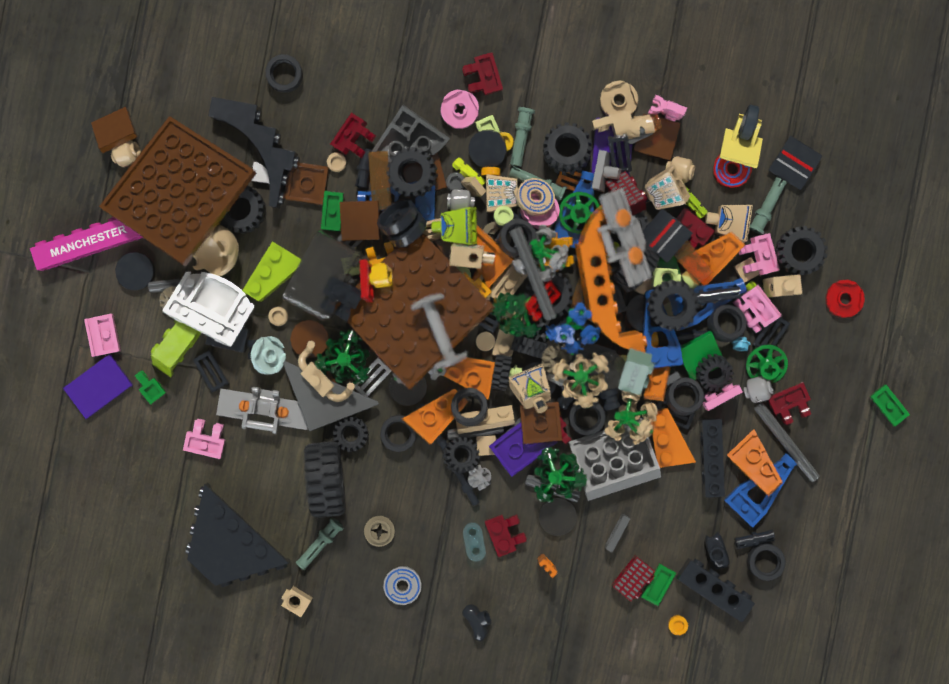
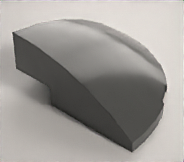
M402 105L370 154L390 163L392 161L390 158L392 156L395 157L397 151H403V148L411 149V147H415L429 155H434L450 138L411 109Z

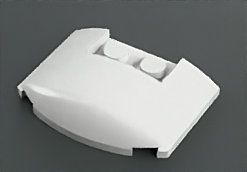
M186 272L163 312L176 321L184 323L215 339V341L232 347L253 311L254 305L250 304L246 294L241 289L222 277L201 272V274Z

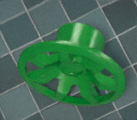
M575 192L568 195L560 205L559 218L562 225L572 233L581 234L582 230H576L578 224H585L593 213L590 212L588 207L594 202L598 208L600 206L598 201L592 195L585 192ZM579 195L586 196L590 200L586 204H582ZM576 196V204L574 206L566 203L571 197ZM564 206L571 210L570 214L565 217L562 216ZM573 219V229L567 226L564 220Z
M774 345L757 347L750 353L746 361V370L751 379L762 375L765 379L770 380L771 384L779 381L786 373L788 367L785 353ZM769 349L765 358L758 351ZM773 349L778 351L781 354V356L775 357L773 359ZM756 354L760 362L750 363L751 358ZM782 359H784L783 369L777 364ZM750 367L759 369L755 376L752 375Z

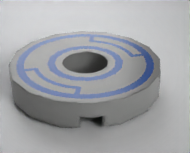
M399 566L387 574L383 589L391 602L398 605H406L418 598L422 582L414 569L407 566ZM404 580L408 583V588L400 590L397 587V583Z

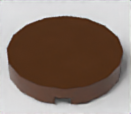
M306 320L297 324L290 338L292 348L299 355L306 349L309 341L315 343L313 352L307 358L317 357V354L324 353L327 348L326 341L329 339L328 331L324 325L313 320Z

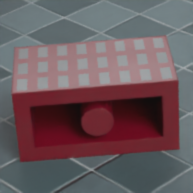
M626 171L621 173L619 180L610 179L606 181L607 193L623 188L632 216L646 209L645 201L647 197L643 190L639 191L635 179L632 176L629 177Z
M634 555L614 580L612 586L628 600L632 601L642 594V587L654 579L655 571L637 555Z

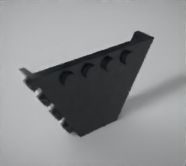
M209 483L204 484V487L201 486L199 491L201 501L200 505H197L194 516L197 518L196 523L191 526L190 535L193 536L191 543L188 542L186 554H188L187 560L215 586L221 584V587L233 584L232 580L239 579L244 581L250 579V575L255 573L261 576L269 573V569L276 567V570L288 567L287 564L291 560L278 552L211 489Z

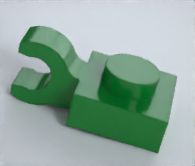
M143 370L134 375L142 384L139 391L150 405L166 393L157 379L154 377L149 380Z

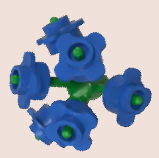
M581 302L576 304L575 309L568 310L569 316L566 318L567 323L564 325H558L557 327L554 324L551 326L546 325L548 329L545 331L546 338H549L550 341L554 340L556 343L565 342V347H561V349L567 350V354L571 355L578 354V350H584V348L580 347V342L575 341V330H582L581 337L583 338L582 343L584 345L595 343L601 332L600 327L584 326L585 320L592 317V312L587 310Z

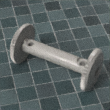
M442 294L423 298L411 307L412 310L423 307L426 311V316L444 357V361L434 365L437 369L449 367L467 357V353L455 356L443 323L435 308L434 303L444 298Z

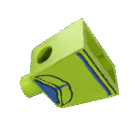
M467 207L441 213V221L432 222V232L441 233L443 241L468 245L477 244L476 207Z

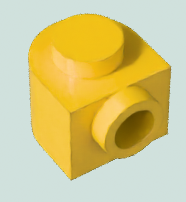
M385 263L374 264V267H371L372 273L369 275L370 283L375 288L392 286V269L385 265Z

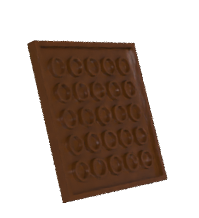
M169 116L99 207L186 266L257 173L254 169Z
M423 233L411 244L404 247H396L381 262L392 269V286L375 288L374 286V302L367 303L364 298H361L356 309L350 308L351 313L347 321L409 389L443 358L425 309L422 307L412 310L411 307L414 303L431 295H444L443 299L434 304L452 349L495 309L455 266L450 265V260ZM359 282V283L355 286L356 288H358V289H360V290H361V282ZM338 302L335 305L336 310L340 306L341 302Z

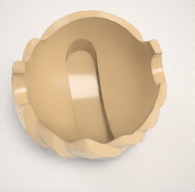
M217 225L193 256L197 262L193 268L197 271L206 269L210 274L216 276L228 273L234 267L238 258V242L235 236L226 227Z

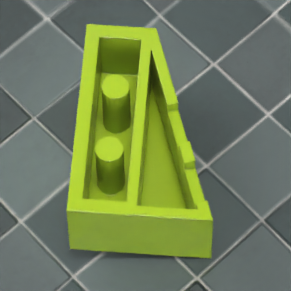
M272 242L242 291L257 301L262 302L278 289L280 285L304 267L307 262Z
M174 320L175 325L173 328H168L163 334L162 338L164 339L160 345L157 343L151 350L152 365L170 378L174 374L172 372L179 362L182 363L184 360L183 356L189 348H192L202 333Z

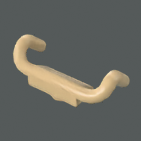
M309 341L306 349L298 358L299 367L303 371L301 375L322 397L327 396L335 402L346 400L352 394L355 385L348 383L346 389L341 394L333 393L334 384L317 369L313 362L309 365L306 364V359L311 355L315 346L313 341Z

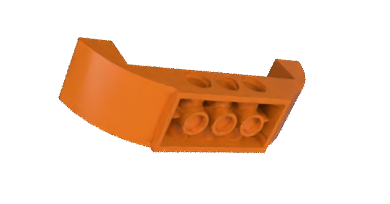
M601 204L585 222L579 242L575 244L585 308L592 312V317L587 318V320L593 322L596 327H600L601 333L614 343L627 349L631 348L645 352V347H647L646 336H643L642 333L636 330L620 333L621 325L619 321H616L615 313H618L617 303L613 302L612 294H615L613 282L610 283L609 275L612 274L610 263L606 262L608 253L605 244H603L601 232H598L597 229L603 226V224L600 225V221L607 220ZM595 256L597 263L592 266L591 259ZM596 276H599L600 282L595 285L594 279ZM600 295H602L603 301L602 303L598 304L597 299Z

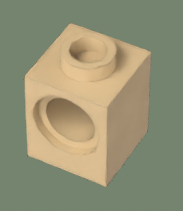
M293 586L291 590L287 589L281 599L284 602L281 606L302 617L313 597ZM291 597H298L300 604H292Z

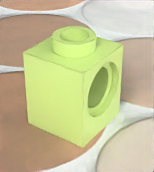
M655 268L652 272L651 288H655L657 284H662L664 273L669 274L671 280L680 282L681 274H678V269Z

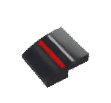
M790 135L768 170L801 190L823 155Z
M663 209L642 231L646 245L666 263L669 262L693 234Z

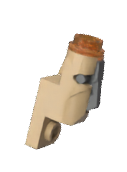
M630 110L591 122L593 131L598 129V132L609 130V126H612L614 137L615 135L622 136L627 133L630 145L662 129L658 114L633 116L634 119H632Z

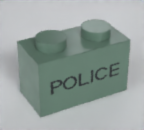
M629 349L618 389L641 395L642 389H646L648 386L649 377H647V374L651 375L654 363H651L652 354Z

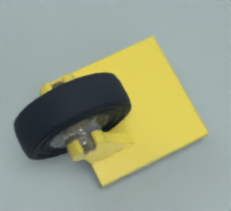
M749 105L744 115L739 114L734 130L725 129L719 158L754 168L758 167L763 140L757 137L762 120L758 119L759 107Z

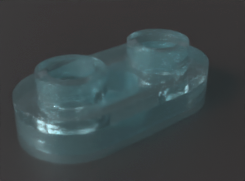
M468 523L463 529L466 553L470 560L480 561L486 554L482 529L477 523ZM475 529L476 534L470 535L469 530ZM473 548H479L480 552L478 554H474L472 551Z

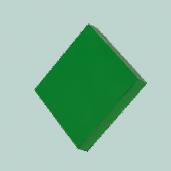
M711 331L681 346L683 365L689 378L694 380L698 379L696 377V367H699V361L701 363L704 362L702 360L703 357L708 359L707 355L709 354L712 356L714 354L722 356Z

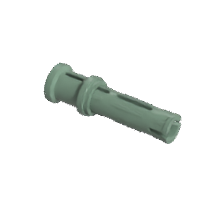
M518 107L519 116L517 123H515L517 130L510 165L522 167L528 131L532 129L531 120L535 110Z
M516 166L512 167L509 177L515 178L522 183L531 178L541 179ZM541 179L552 187L555 199L560 203L567 187L554 184L550 179Z
M775 178L762 207L756 210V216L752 224H750L749 230L759 235L764 234L763 230L767 222L772 218L771 212L787 184L786 181H781V178Z
M331 517L329 524L319 531V537L300 559L296 561V564L303 570H306L307 566L327 543H332L336 534L344 529L343 525Z

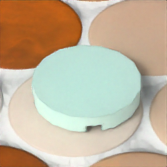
M273 336L261 337L253 345L251 361L259 373L264 375L279 372L284 366L283 362H285L286 353H284V346L279 339Z

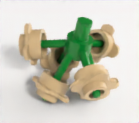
M579 353L570 365L565 364V359H561L560 363L554 365L553 374H555V381H559L560 378L566 379L568 375L575 378V380H564V391L562 392L564 397L578 399L575 405H581L582 408H589L593 406V402L598 401V398H594L593 395L598 396L601 391H605L608 388V384L604 380L605 375L600 373L603 370L605 372L609 371L606 366L608 361L603 355L598 356L596 353H593V359L591 360L584 358L583 354ZM594 370L600 373L598 376L595 375L591 378L588 376ZM588 382V387L592 390V393H587L585 383Z
M623 391L621 394L623 396L622 400L627 402V405L619 407V412L615 414V419L619 421H609V426L604 431L606 435H609L616 441H620L622 439L621 435L625 432L623 424H627L631 428L630 438L634 440L633 443L635 445H638L653 433L654 426L652 422L656 421L658 410L654 403L645 401V404L641 406V411L638 412L636 409L637 402L642 394L637 395ZM640 415L644 418L641 423L636 421L640 418Z

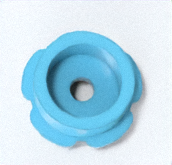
M739 337L732 341L733 350L748 351V346L751 345L746 337Z

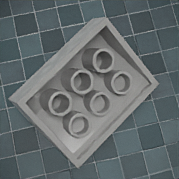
M640 418V419H638V420H636V421H638L639 423H641V422H642V419ZM623 424L625 432L621 435L622 439L620 441H616L614 438L606 435L603 430L569 442L571 451L576 455L577 464L580 466L578 472L583 468V474L587 475L588 481L583 488L588 501L661 477L660 467L648 437L643 442L635 445L633 443L634 440L629 435L631 428L627 424Z

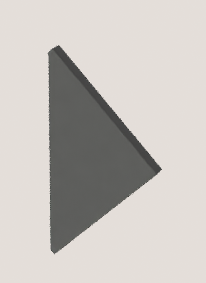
M286 361L283 362L309 431L379 405L378 401L355 391L342 402L332 401L327 396L322 397L301 375L303 371L300 367ZM332 382L334 384L333 393L341 394L346 389V387Z

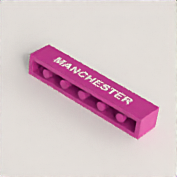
M112 217L107 219V223H94L89 225V229L83 230L80 228L71 231L72 234L64 236V234L55 236L53 241L46 242V240L37 242L35 247L30 248L36 269L44 271L143 237Z

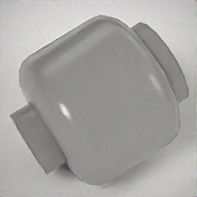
M454 189L451 194H448L447 209L453 211L474 207L475 197H471L469 190Z
M763 376L747 380V387H744L746 398H750L753 403L769 400L771 394H774L771 381Z

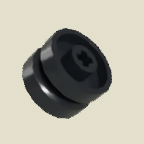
M407 198L390 204L377 219V226L386 235L391 244L398 248L407 246L418 239L427 226L426 219L420 211H417L418 209L414 203Z

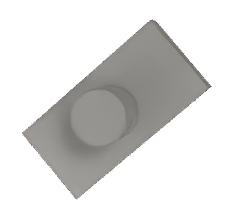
M599 150L592 188L599 192H604L607 178L619 180L621 175V168L609 166L610 153L607 151Z

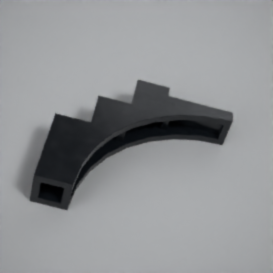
M212 97L208 116L238 128L254 143L265 162L269 175V206L280 209V205H283L285 200L283 189L284 186H287L289 179L287 171L294 173L295 168L298 169L300 157H298L295 151L276 148L280 144L281 134H279V130L276 128L258 125V122H261L262 111H260L261 108L259 106Z

